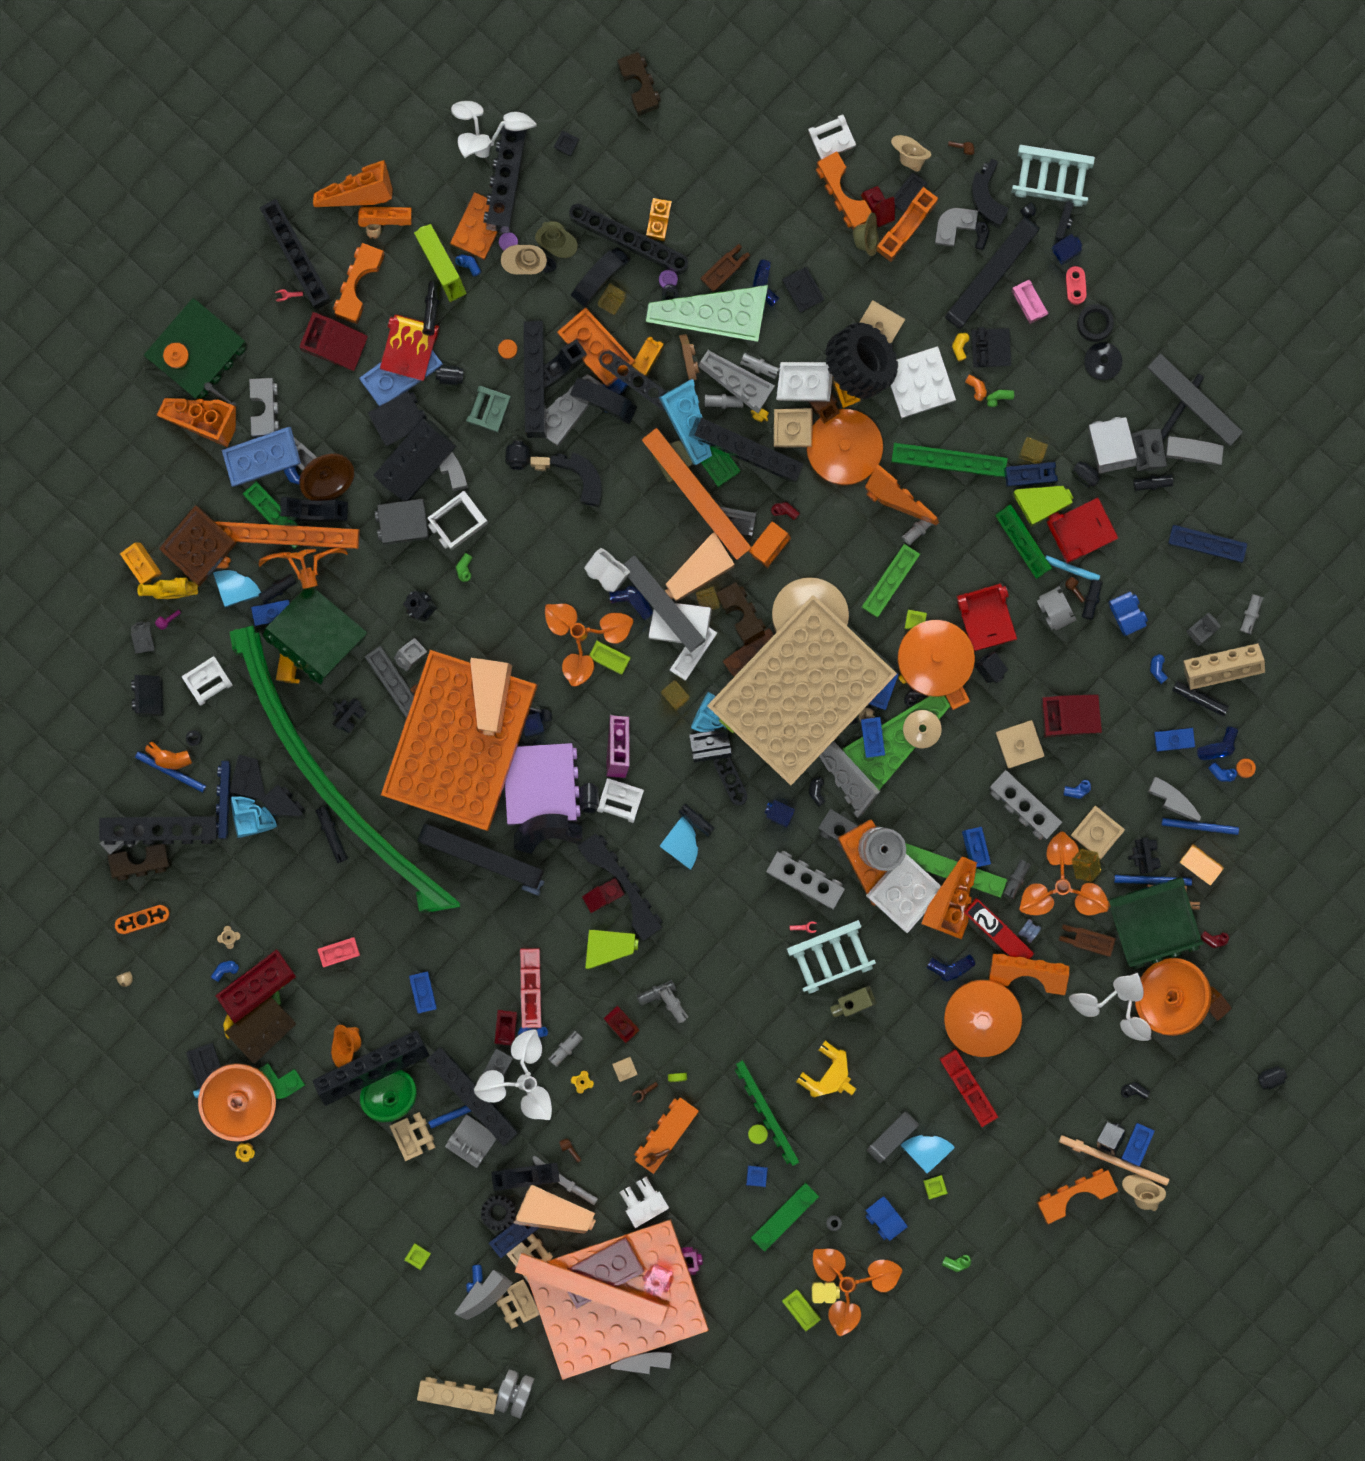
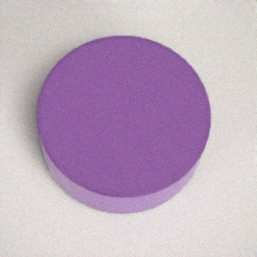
M510 232L502 234L499 238L500 248L504 251L510 246L518 245L517 237Z
M665 270L659 276V284L662 288L668 284L676 286L678 283V277L674 271Z

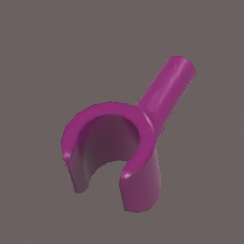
M177 610L167 617L166 620L160 616L156 620L155 625L164 630L169 625V622L180 615L181 612Z

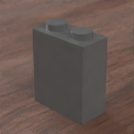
M423 499L377 505L378 510L375 511L376 522H380V529L377 530L378 540L382 541L383 545L429 539Z

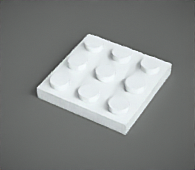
M938 346L896 360L898 361V369H896L898 372L895 381L890 386L901 419L956 401Z
M905 854L902 863L895 869L887 871L866 896L904 932L908 933L925 914L928 905L941 886L913 859Z

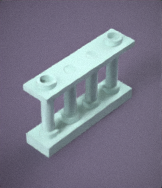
M1019 145L1017 156L1021 157L1023 161L1019 185H1013L1011 193H1015V196L1025 198L1027 195L1063 202L1069 201L1074 203L1073 206L1082 207L1087 204L1088 197L1082 196L1086 170L1093 167L1095 157ZM1032 159H1037L1041 162L1037 189L1026 187L1029 165ZM1051 162L1059 163L1058 165L1060 166L1056 192L1045 190L1048 167ZM1070 165L1077 166L1079 169L1075 195L1064 194L1067 168Z
M859 920L787 948L789 957L793 955L794 958H797L807 983V987L802 988L803 992L808 991L811 994L819 990L818 986L862 970V973L873 969L872 965L876 964L875 960L868 962L857 934L859 933L858 929L861 928ZM845 934L851 937L861 962L860 966L850 969L840 944V936ZM827 941L833 944L843 969L842 973L832 976L822 950V943ZM810 948L812 951H815L825 976L824 980L817 983L814 982L804 957V951Z

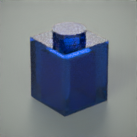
M1071 234L1052 247V252L1061 265H1064L1082 252L1081 247L1083 245L1078 237L1074 238Z
M539 713L527 716L523 728L526 738L544 734Z
M774 800L773 803H768L764 813L767 814L766 819L787 828L795 809Z

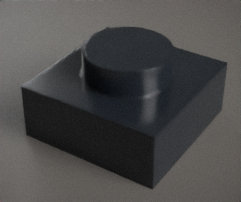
M562 131L554 145V149L571 157L579 142V138Z

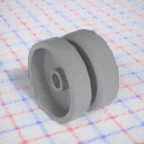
M874 827L863 833L859 840L858 851L862 861L869 867L889 871L898 867L904 860L906 845L902 836L896 831L885 827Z
M509 1369L505 1380L502 1381L495 1410L504 1413L511 1402L513 1403L510 1412L511 1416L521 1419L535 1378L525 1375L520 1385H516L519 1373Z

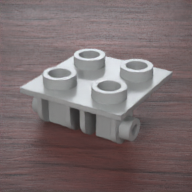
M466 1114L445 1147L477 1168L496 1141V1138L486 1127Z

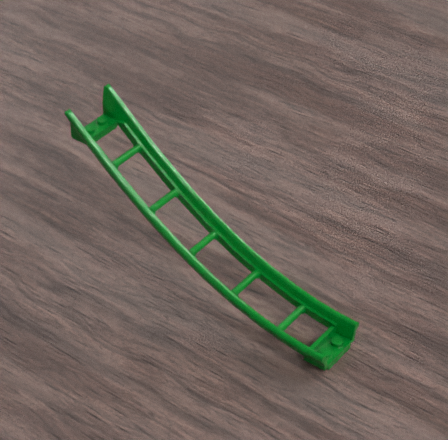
M253 626L230 631L232 649L237 655L245 659L257 695L272 726L296 765L320 796L355 834L388 865L420 890L416 892L419 912L429 913L459 908L460 903L452 895L401 855L361 817L315 762L294 729L279 699L265 660L260 634L254 632Z

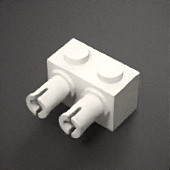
M647 1176L642 1179L646 1186L643 1185L641 1180L636 1182L645 1197L643 1198L644 1201L637 1200L630 1186L626 1188L629 1196H627L624 1190L619 1192L628 1206L626 1213L635 1228L669 1209L660 1191H654Z

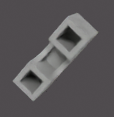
M273 378L249 379L250 399L252 401H262L266 406L262 415L251 417V436L253 439L279 430V421L275 420V414L279 413L278 402H275V395H278V385L274 383Z

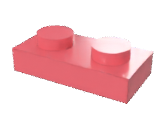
M355 937L317 949L323 968L360 956Z

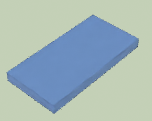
M433 350L425 378L443 365ZM381 363L359 378L379 406L410 390L422 381L380 369Z
M291 427L222 450L232 487L301 464Z

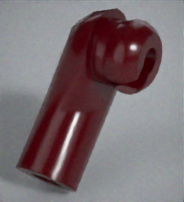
M787 502L776 503L771 508V513L774 516L787 514L791 519L795 520L800 515Z
M1204 931L1200 936L1201 940L1212 948L1225 946L1229 941L1227 933L1212 936Z

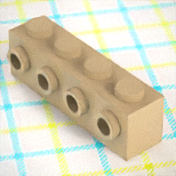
M1259 644L1184 660V672L1190 690L1265 673V661Z
M426 1377L425 1380L420 1381L417 1400L495 1414L498 1394L494 1393V1389L483 1388V1391L476 1390V1386L464 1384V1387L456 1386V1382L445 1381V1383H438L437 1379Z

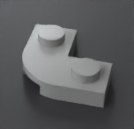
M952 208L945 211L938 221L935 244L954 247L956 228L975 231L978 211L962 208Z

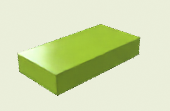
M596 641L589 654L593 661L620 675H623L631 659L599 641Z
M797 1289L782 1300L805 1331H808L821 1320Z

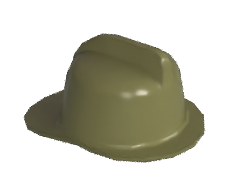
M875 213L869 214L866 223L857 225L853 231L856 247L859 250L866 251L869 256L876 254L877 245L879 244Z
M544 222L535 234L537 244L557 257H571L578 249L576 239L565 231L564 226L559 222Z

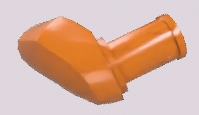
M154 742L149 743L152 748L148 745L145 748V751L155 758L156 765L162 768L177 770L192 764L188 751L172 753L168 750H162Z

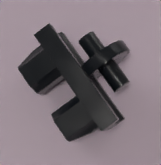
M354 697L349 704L345 699L340 704L334 702L332 705L336 709L332 714L337 718L332 725L339 730L342 729L350 733L355 726L348 720L351 715L354 714L358 719H361L366 713L365 709L360 705L361 702Z
M1148 837L1135 840L1136 847L1132 848L1133 855L1128 856V860H1134L1135 867L1139 866L1140 874L1154 872L1155 869L1160 868L1159 858H1151L1150 852L1157 850V841L1148 840Z

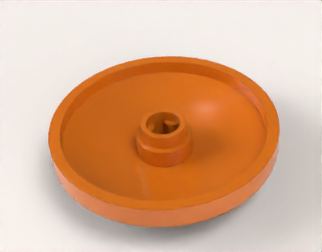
M838 409L840 413L825 424L819 418L813 425L812 447H807V456L814 471L824 480L836 485H853L867 479L874 472L877 465H879L883 453V441L878 427L868 416L852 409Z
M929 620L916 625L905 635L899 646L898 667L903 679L913 690L926 696L942 697L956 692L968 681L974 668L975 655L970 639L958 626L947 621Z
M1178 958L1164 959L1150 966L1141 976L1144 995L1140 1001L1135 1002L1140 1018L1145 1020L1155 1032L1167 1036L1183 1035L1195 1029L1206 1017L1211 1004V988L1207 977L1196 965Z
M991 980L971 981L959 987L950 997L945 1009V1028L951 1041L963 1052L977 1057L994 1056L1007 1050L1017 1039L1022 1025L1021 1007L1015 995L1004 985Z
M240 1063L228 1064L212 1072L204 1081L198 1097V1109L205 1126L216 1136L229 1141H245L262 1133L270 1124L276 1108V1095L270 1080L257 1068Z

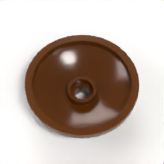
M340 454L319 456L312 460L302 471L299 479L300 489L303 495L311 501L333 500L350 487L354 479V467L347 457Z

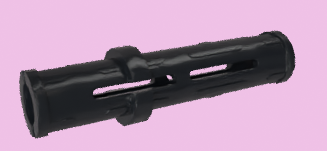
M437 281L429 282L428 294L425 297L426 309L422 333L427 336H432L435 332L437 305L440 304V283Z
M1178 680L1172 689L1173 692L1187 698V701L1196 702L1222 717L1225 716L1229 708L1228 705L1201 693L1197 688L1190 690L1189 686Z
M327 806L315 810L322 825L320 828L322 831L324 830L336 863L348 860L334 827L336 824L334 821L332 822Z

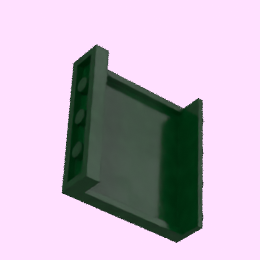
M192 298L147 350L144 356L197 400L204 399L209 393L204 388V384L208 382L211 385H216L222 378L220 375L233 366V360L245 352L247 343L196 299ZM180 343L186 347L189 353V360L184 367L175 369L166 364L163 353L168 345Z
M310 587L304 589L265 628L262 636L268 644L276 647L281 655L288 657L294 662L298 669L306 672L312 681L321 685L327 675L357 645L359 646L364 641L367 632L315 588Z
M1182 877L1107 900L1128 967L1138 969L1144 967L1146 962L1152 961V964L1163 961L1162 957L1168 955L1173 958L1182 955L1181 951L1187 949L1189 952L1200 949V945L1204 944L1197 928Z

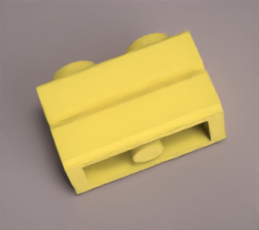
M813 1282L812 1301L814 1303H823L824 1301L825 1303H835L836 1299H840V1287L836 1286L834 1282H825L824 1284L822 1282Z

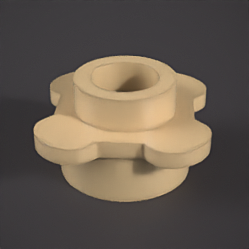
M226 926L221 935L217 937L219 943H224L228 949H232L236 940L240 939V934L231 930L230 926Z

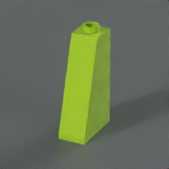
M432 225L420 227L414 234L449 302L467 294Z

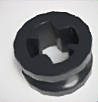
M668 284L663 287V300L679 298V291L675 285ZM667 291H669V292H673V291H674V293H673L674 296H673V297H671L670 295L667 296Z

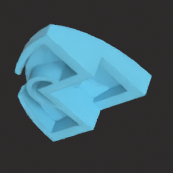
M222 570L213 572L225 607L259 597L258 594L261 593L258 586L249 577L238 574L236 571Z
M709 692L706 694L693 720L692 729L700 732L715 731L714 729L721 727L726 729L718 721L719 717L707 707L716 697Z
M246 797L230 798L237 838L258 834L277 827L274 817L265 806L260 808L254 804L255 800Z
M682 816L659 847L690 870L696 861L698 853L695 839L696 834L690 823Z
M919 1135L901 1144L904 1150L926 1173L930 1172L955 1148L947 1140L938 1136Z

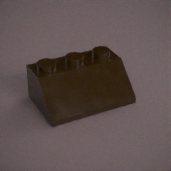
M270 996L235 1024L233 1023L225 1033L255 1064L296 1025V1022Z

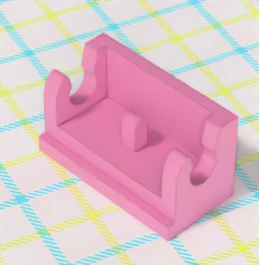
M1030 280L1013 287L1012 293L1029 324L1049 314Z

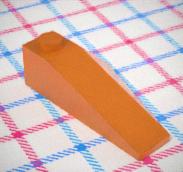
M385 161L367 165L361 168V173L353 177L351 174L346 176L342 183H333L317 191L313 196L314 207L375 205L392 199V185Z
M164 398L157 413L158 417L225 447H228L236 430V407L221 400L205 401L203 399Z
M877 465L865 486L868 492L866 495L875 502L877 500L885 506L934 525L939 523L938 518L918 500L915 502L914 497L907 489L903 488L901 490L897 480L880 465Z
M965 857L960 858L928 905L921 924L962 939L969 921V917L964 911L968 904H971L972 897H969L970 887L974 885L977 862Z

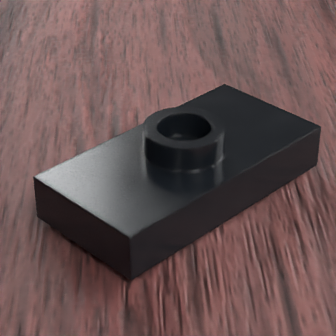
M912 172L894 195L895 208L904 214L913 199L923 187L926 188L928 183Z
M1067 201L1054 239L1057 242L1061 243L1065 230L1070 229L1073 218H1069L1074 204Z

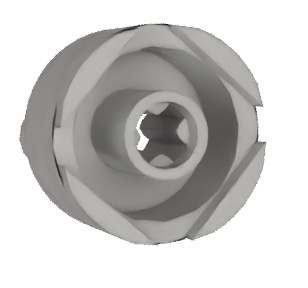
M1060 586L1039 596L1040 599L1037 600L1042 612H1047L1048 614L1046 620L1051 630L1055 628L1056 631L1077 621L1075 616L1071 617L1074 614L1063 592H1061Z

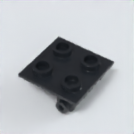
M980 327L978 330H971L973 368L1011 366L1009 328L985 329V327Z

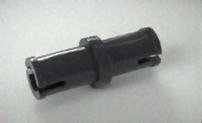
M1152 475L1150 478L1134 479L1135 492L1147 489L1154 491L1157 488L1173 487L1172 475L1159 477Z
M289 574L279 582H273L271 587L258 595L262 602L266 604L276 596L283 595L282 592L297 583L293 576Z
M1091 580L1088 595L1084 599L1086 603L1081 615L1082 618L1093 620L1096 606L1100 602L1098 598L1103 585L1102 582Z
M684 804L682 806L683 809L679 810L678 813L691 822L690 825L692 827H697L707 837L715 830V827L702 818L703 815L701 813H696L687 804Z

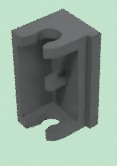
M720 507L742 535L752 536L756 513Z

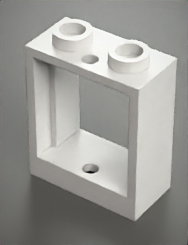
M463 491L429 516L428 521L430 523L427 525L433 533L437 532L440 535L439 541L445 549L449 547L452 551L487 525L488 522L466 492ZM463 502L478 523L451 542L436 521Z

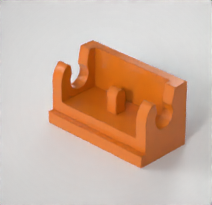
M771 522L749 550V553L768 568L791 537L786 531L774 522Z

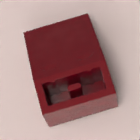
M313 312L299 348L304 353L355 371L368 336Z
M1098 695L1042 697L1041 708L1044 738L1102 733Z

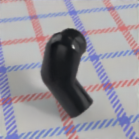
M978 222L975 226L978 237L975 248L984 250L989 236V229L985 222Z
M910 689L904 698V703L906 706L912 707L919 697L929 696Z
M820 777L812 779L809 787V795L818 807L826 802L820 794L821 787L824 785V781Z
M1136 1082L1126 1084L1121 1088V1095L1124 1098L1137 1094L1145 1100L1150 1094V1091Z

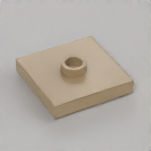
M872 300L860 322L870 324L873 328L879 329L880 333L888 338L887 341L892 343L905 319Z
M774 409V448L812 447L813 409Z
M1032 720L996 732L1008 769L1044 757Z
M1094 806L1070 836L1101 860L1125 829L1097 806Z

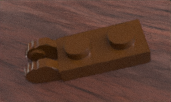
M740 244L729 253L727 252L700 278L713 293L750 257V254L747 252L738 261L733 258L741 250L742 246Z
M1063 925L1062 929L1064 931L1076 933L1075 940H1072L1068 937L1060 936L1059 941L1111 957L1116 938L1079 927L1074 928Z

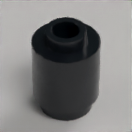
M441 365L440 369L437 368L436 380H440L439 384H462L463 368Z
M1079 461L1071 472L1074 478L1087 488H1090V486L1095 487L1101 479L1098 477L1100 473L1086 462Z
M586 783L579 788L580 807L582 812L594 813L597 811V807H599V788L592 783Z
M1278 1065L1261 1072V1075L1257 1076L1263 1090H1270L1286 1083L1285 1079L1288 1078L1284 1068H1279Z

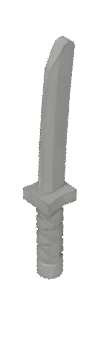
M533 1156L535 1166L545 1164L538 1157ZM559 1174L560 1182L558 1183L567 1188V1191H572L593 1205L596 1204L598 1198L577 1187L575 1182H571Z

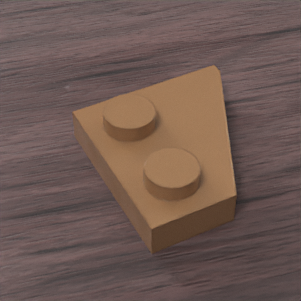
M687 334L679 335L688 379L697 380L696 373H699L697 362H693L692 355H695L694 345L689 343Z

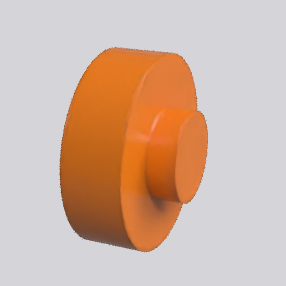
M172 343L165 348L163 357L168 366L178 369L187 364L189 353L184 345Z

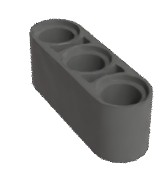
M905 1111L866 1151L880 1164L919 1126V1123Z

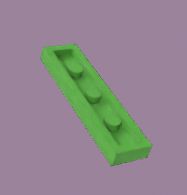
M904 544L862 608L878 618L920 554Z

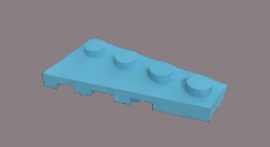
M690 379L660 396L659 399L693 465H697L711 457L712 454L709 445L689 437L695 419L703 418L698 406L699 401L694 389V380Z

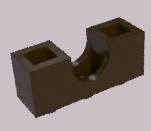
M639 52L618 59L617 64L624 82L636 79L642 84L638 92L631 94V100L637 115L640 116L658 109V102H661L658 91L654 92L652 88L654 81L651 74L646 73L647 63L644 56L640 57Z
M735 582L716 593L726 614L733 611H741L744 614L743 619L734 625L744 646L765 636L763 629L766 627L761 618H756L754 613L757 611L752 602L748 603L745 599L747 593L743 586L739 587Z
M159 844L145 847L146 859L138 865L131 862L129 852L127 851L108 855L112 878L117 879V881L128 880L131 875H136L138 878L147 876V872L155 871V874L167 872L166 868L171 867L167 845Z

